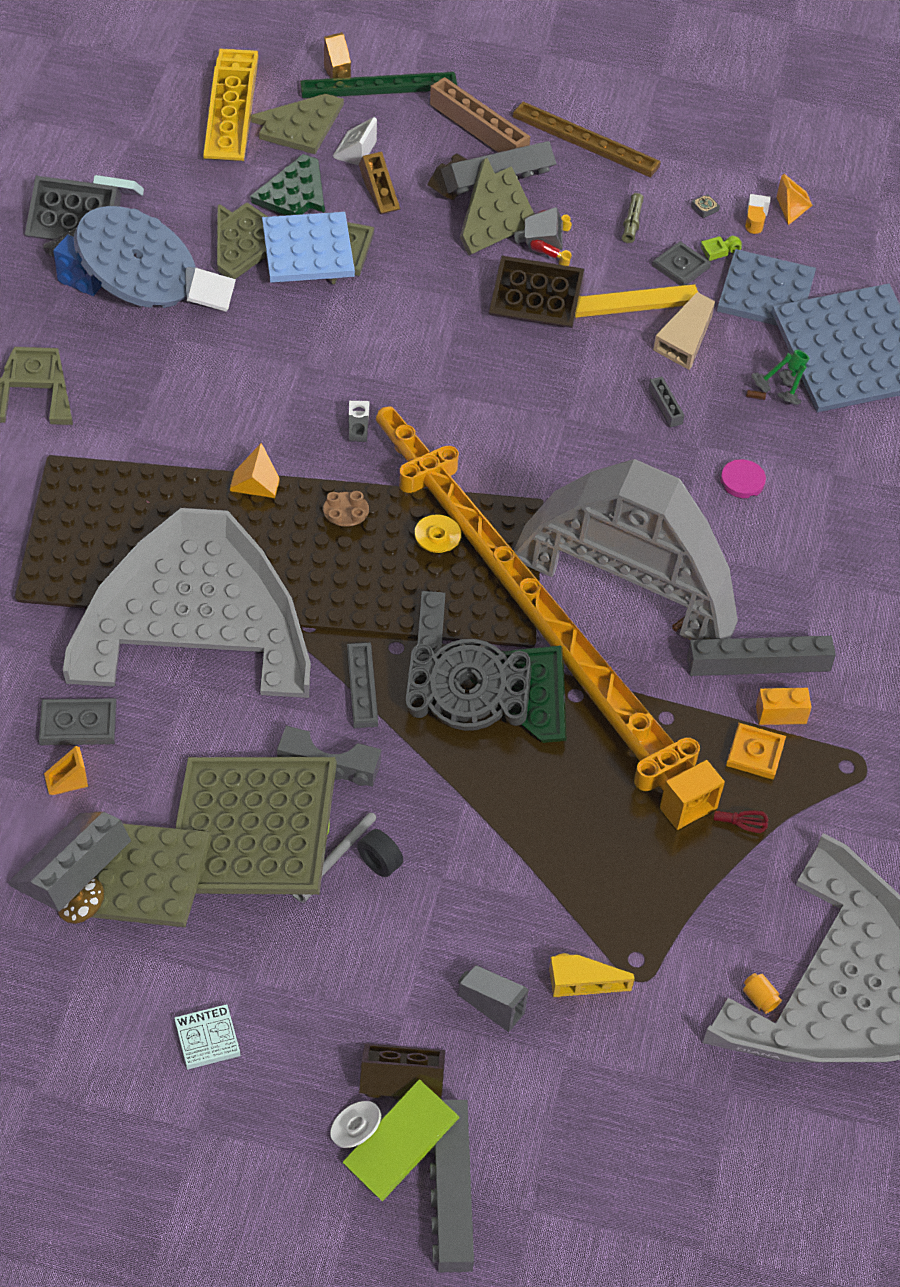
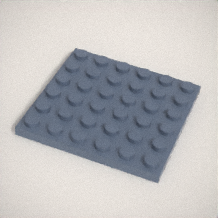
M890 284L772 307L771 312L790 354H793L797 349L805 352L810 358L801 378L817 412L900 395V304Z

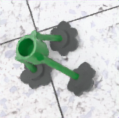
M796 349L793 354L787 353L785 358L766 375L753 373L751 376L755 380L756 385L767 393L771 390L769 378L788 363L789 369L780 372L779 378L783 380L784 385H789L791 390L778 393L777 396L784 401L799 405L802 401L798 399L795 391L803 383L801 376L807 368L806 364L810 358L805 352Z

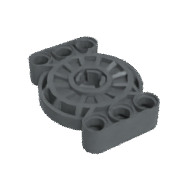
M461 639L451 642L439 649L435 654L428 644H418L411 653L406 693L408 711L413 717L422 718L431 710L432 714L442 723L464 731L488 727L498 721L503 715L510 725H521L527 717L531 680L530 657L523 651H516L507 658L496 646L477 639ZM422 654L429 655L426 661L417 660ZM522 661L526 663V666L522 669L514 667L517 662ZM419 677L427 679L423 684H416L415 680ZM467 679H472L478 682V684L469 690V694H467L465 689L461 687V684ZM518 684L524 687L520 692L511 690L514 685ZM416 700H422L424 702V704L419 708H415L412 706L413 702ZM512 708L522 710L520 714L515 716L509 714Z

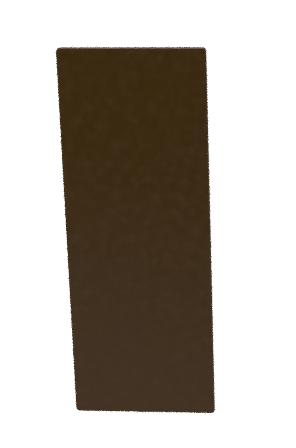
M49 455L46 459L15 593V600L17 602L88 608L100 584L137 543L180 508L229 511L263 550L292 597L299 625L302 628L418 638L422 591L444 592L445 606L442 640L477 639L494 645L533 648L536 645L537 628L462 531L458 545L447 552H430L417 543L415 528L420 520L430 515L450 517L427 488L406 493L399 486L278 475L279 484L276 496L271 498L230 491L234 471ZM360 491L363 493L364 499L369 505V513L361 523L354 526H339L333 524L325 517L323 505L330 492ZM465 492L513 551L524 526L544 504V501L539 498ZM528 567L539 581L540 572Z

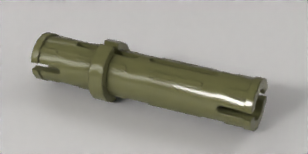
M640 193L631 195L627 218L623 223L624 232L622 240L625 243L634 242L636 231L640 226L639 216L644 199Z

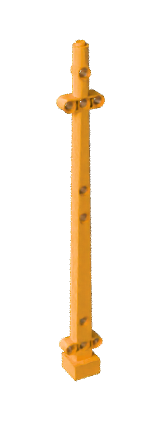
M393 407L381 408L377 413L376 422L395 445V450L402 454L407 463L400 467V489L406 493H412L427 487L451 519L459 525L462 533L550 646H562L563 662L639 759L640 762L637 765L634 778L636 787L643 791H649L660 786L663 790L660 810L676 830L716 810L725 781L708 760L696 765L700 751L699 743L692 738H683L675 743L455 482L451 475L455 474L458 468V450L453 446H443L430 452L415 434V429L408 425Z

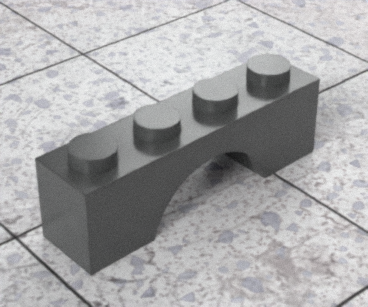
M286 726L277 748V757H335L337 761L335 779L352 781L357 785L373 787L381 764L382 749L357 743L351 750L345 753L329 754L319 750L313 744L310 731Z

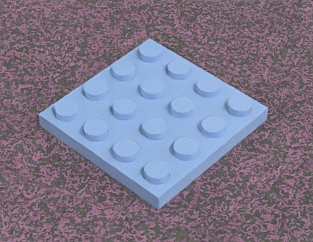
M345 212L262 217L270 283L355 277Z

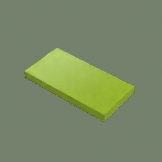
M419 1079L380 1121L376 1131L366 1141L359 1144L343 1163L383 1202L460 1117Z

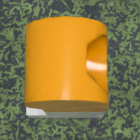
M750 194L745 225L748 232L752 234L762 232L769 209L770 197Z

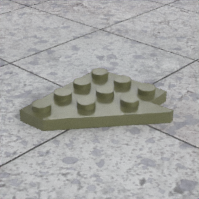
M328 94L319 95L252 114L251 123L263 126L259 133V139L316 154L341 111L344 99Z
M245 203L234 212L229 211L221 204L218 205L217 268L221 274L232 279H237L267 257L262 217L268 216L249 203Z

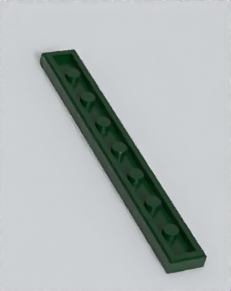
M455 72L300 80L302 99L323 94L341 97L431 91V86L444 77L457 85Z

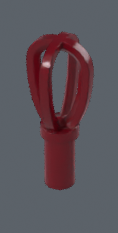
M747 810L739 813L715 811L714 814L715 821L728 822L733 825L737 824L742 829L755 833L764 832L769 822L767 814L757 810ZM744 815H761L764 819L745 817ZM743 823L752 824V825H758V826H763V827L758 829V828H754V827H749V826H747V825H745V824H743Z

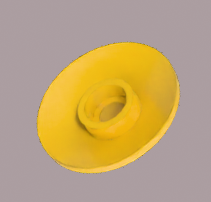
M430 515L420 520L416 525L415 539L425 550L442 553L450 551L458 545L461 539V530L459 525L450 517Z

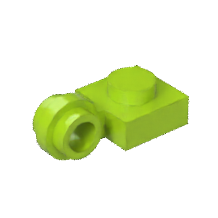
M720 236L701 241V249L709 261L728 256V252L734 253L735 249L741 250L742 242L736 236H730L726 241H723Z

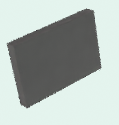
M116 698L42 699L39 744H115Z

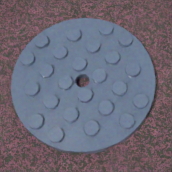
M105 206L85 214L74 233V247L76 253H79L82 258V266L90 276L94 275L102 282L101 286L113 295L132 304L152 308L153 305H161L163 308L171 307L179 301L186 299V268H196L194 260L180 238L162 224L159 219L144 214L137 209Z

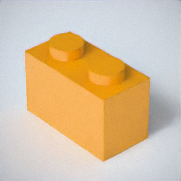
M808 688L760 689L756 701L759 725L807 724L812 708Z

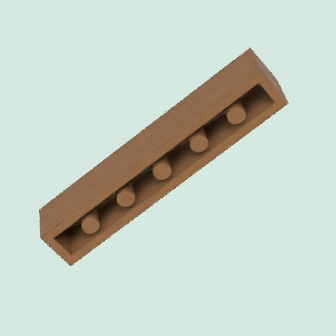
M444 77L431 86L430 105L498 153L530 145V136L447 78Z

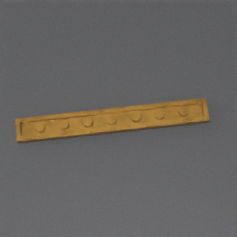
M522 102L513 112V118L650 178L660 167V160L526 102Z

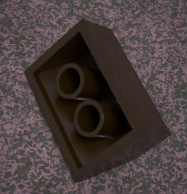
M365 1043L361 1062L359 1094H365V1096L370 1098H378L381 1095L392 1096L396 1100H401L420 1079L442 1100L445 1050Z

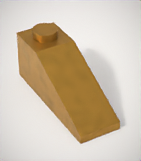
M382 151L362 156L359 168L364 183L379 213L385 214L400 210Z

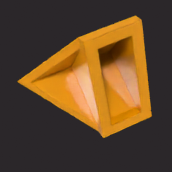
M783 174L776 198L789 225L813 205L807 192L786 174Z
M262 443L234 471L230 491L275 498L279 476Z
M75 746L44 773L49 794L56 795L88 787L80 747Z

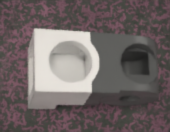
M349 401V442H367L369 401ZM361 407L365 411H353V409Z

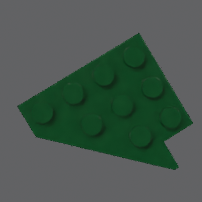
M562 646L502 651L507 658L516 651H523L530 657L531 680L527 717L521 725L542 743L567 741ZM520 661L515 663L514 667L522 669L526 666V663ZM471 679V682L476 686L478 682ZM518 684L514 685L511 690L520 692L524 687ZM512 708L509 714L515 716L520 714L522 710Z

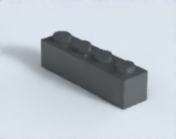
M661 376L650 379L648 389L670 427L682 425L684 413L664 378Z

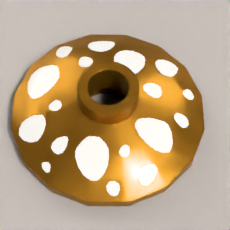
M93 878L61 911H58L59 916L67 923L72 924L84 922L92 917L104 900L102 883Z

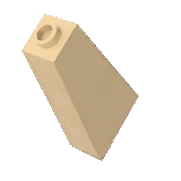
M697 292L656 335L653 350L690 370L712 318L715 301Z

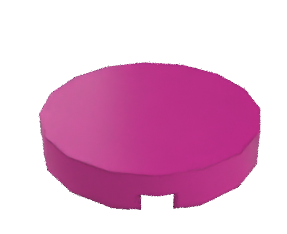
M744 459L733 460L727 463L721 475V483L725 486L724 489L729 494L739 498H750V496L759 495L764 489L766 481L764 470L758 464Z

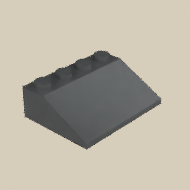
M36 175L25 236L62 241L67 235L74 237L75 230L85 214L100 207H120L122 194L117 186Z
M105 812L79 813L7 883L9 886L57 911H61L131 842V839L120 819Z

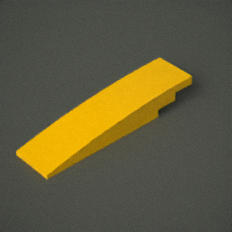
M219 49L214 69L203 155L205 159L244 161L254 97L258 51Z

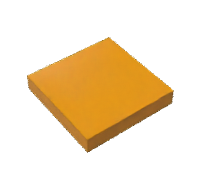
M738 723L726 766L774 780L786 736Z

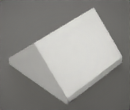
M373 117L347 131L333 157L359 166L362 156L368 155L376 143L377 119Z
M187 267V301L227 312L236 279L198 268Z

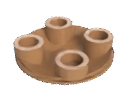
M360 491L330 492L323 505V513L333 524L354 526L366 519L369 513V505Z

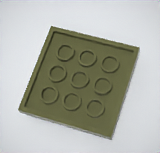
M123 824L131 842L96 875L95 879L100 881L104 888V900L98 911L91 918L186 927L212 836L210 832Z

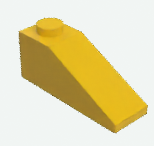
M562 953L551 957L549 972L553 997L632 991L634 974L580 955Z

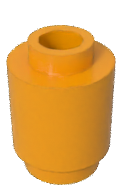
M754 973L744 981L745 987L743 992L758 1010H763L767 1014L781 1003L782 1000L779 998V992L764 974L757 976Z

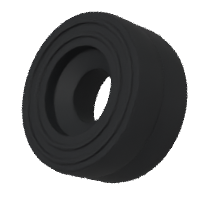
M379 829L371 830L357 843V849L363 861L381 877L390 876L403 864V855L396 843Z

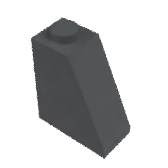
M477 965L470 972L465 971L458 981V996L507 1032H510L525 1014L529 991L525 986Z

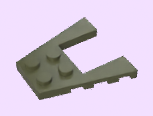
M14 347L4 367L5 371L2 378H0V423L6 422L10 387L53 388L49 416L50 424L73 425L59 349Z

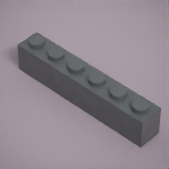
M550 141L452 163L441 169L448 193L457 192L458 195L468 192V188L473 187L474 189L481 162L488 158L495 174L512 166L517 178L522 176L523 179L533 176L534 172H538L539 175L549 172V168L556 165Z
M832 635L690 640L687 662L690 676L831 671L836 653Z
M442 1100L460 1118L429 1151V1153L435 1154V1163H430V1180H435L436 1190H431V1207H436V1217H431L432 1235L437 1234V1245H432V1262H438V1272H473L474 1249L468 1101Z

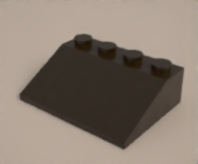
M501 255L489 314L573 328L585 282V269Z

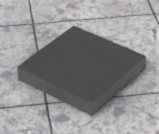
M679 241L653 260L652 266L678 285L684 286L707 271L711 266V262Z

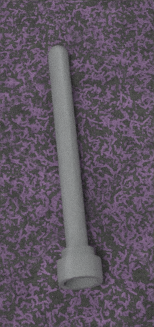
M368 813L324 859L322 876L376 820L374 813ZM292 894L301 903H305L312 896Z

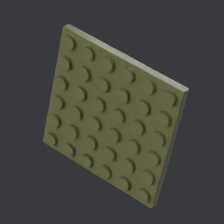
M188 757L175 829L210 832L212 836L195 894L319 895L337 766L336 758Z

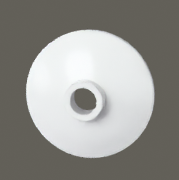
M371 1101L357 1102L344 1109L337 1116L331 1127L333 1142L339 1147L350 1148L366 1141L379 1126L381 1120L380 1109Z

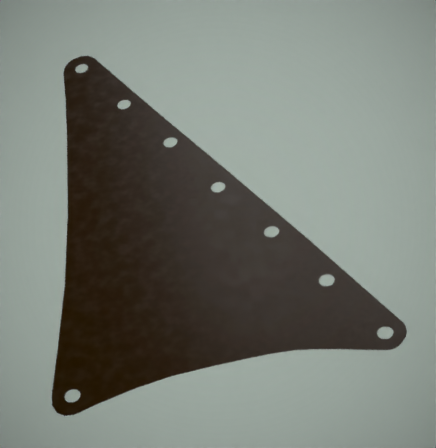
M300 627L307 651L325 665L349 689L347 644L371 643L377 714L436 770L526 862L611 963L618 969L634 974V981L647 982L656 975L686 922L706 896L771 832L792 816L862 782L867 776L866 761L853 750L632 692L674 743L683 738L695 739L700 745L696 765L708 760L725 781L718 808L676 830L660 810L663 790L660 786L649 791H643L636 787L634 778L637 765L640 762L574 676L564 674L567 741L542 743L522 725H510L504 715L488 727L464 731L442 723L432 714L431 710L422 718L413 717L408 711L406 693L410 660L413 648L418 645V638L324 629L306 632ZM400 642L404 646V651L400 654H393L388 648L391 643ZM467 679L461 684V687L465 689V693L469 694V690L473 689L475 685L471 682V679ZM415 680L416 684H423L426 682ZM573 689H578L582 691L584 697L582 701L573 702L568 698V693ZM416 700L413 702L412 706L415 708H419L424 704V702L422 700ZM660 713H672L674 722L669 725L661 723L659 720ZM738 723L786 736L774 780L726 766ZM844 760L852 762L855 770L850 774L843 773L839 769L840 762ZM747 810H757L765 812L769 822L764 832L755 833L742 829L737 824L733 825L728 822L715 821L714 814L715 811L739 813ZM744 815L745 817L764 819L761 815ZM743 823V824H745V825H747V826H749V827H754V828H758V829L763 827V826H758V825H752V824ZM634 952L641 953L645 958L644 965L633 967L628 962L629 955Z

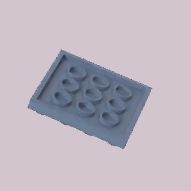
M735 249L717 311L778 326L771 312L772 307L807 300L816 268Z

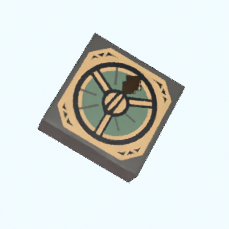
M708 194L691 202V207L702 218L714 214L720 209V205Z

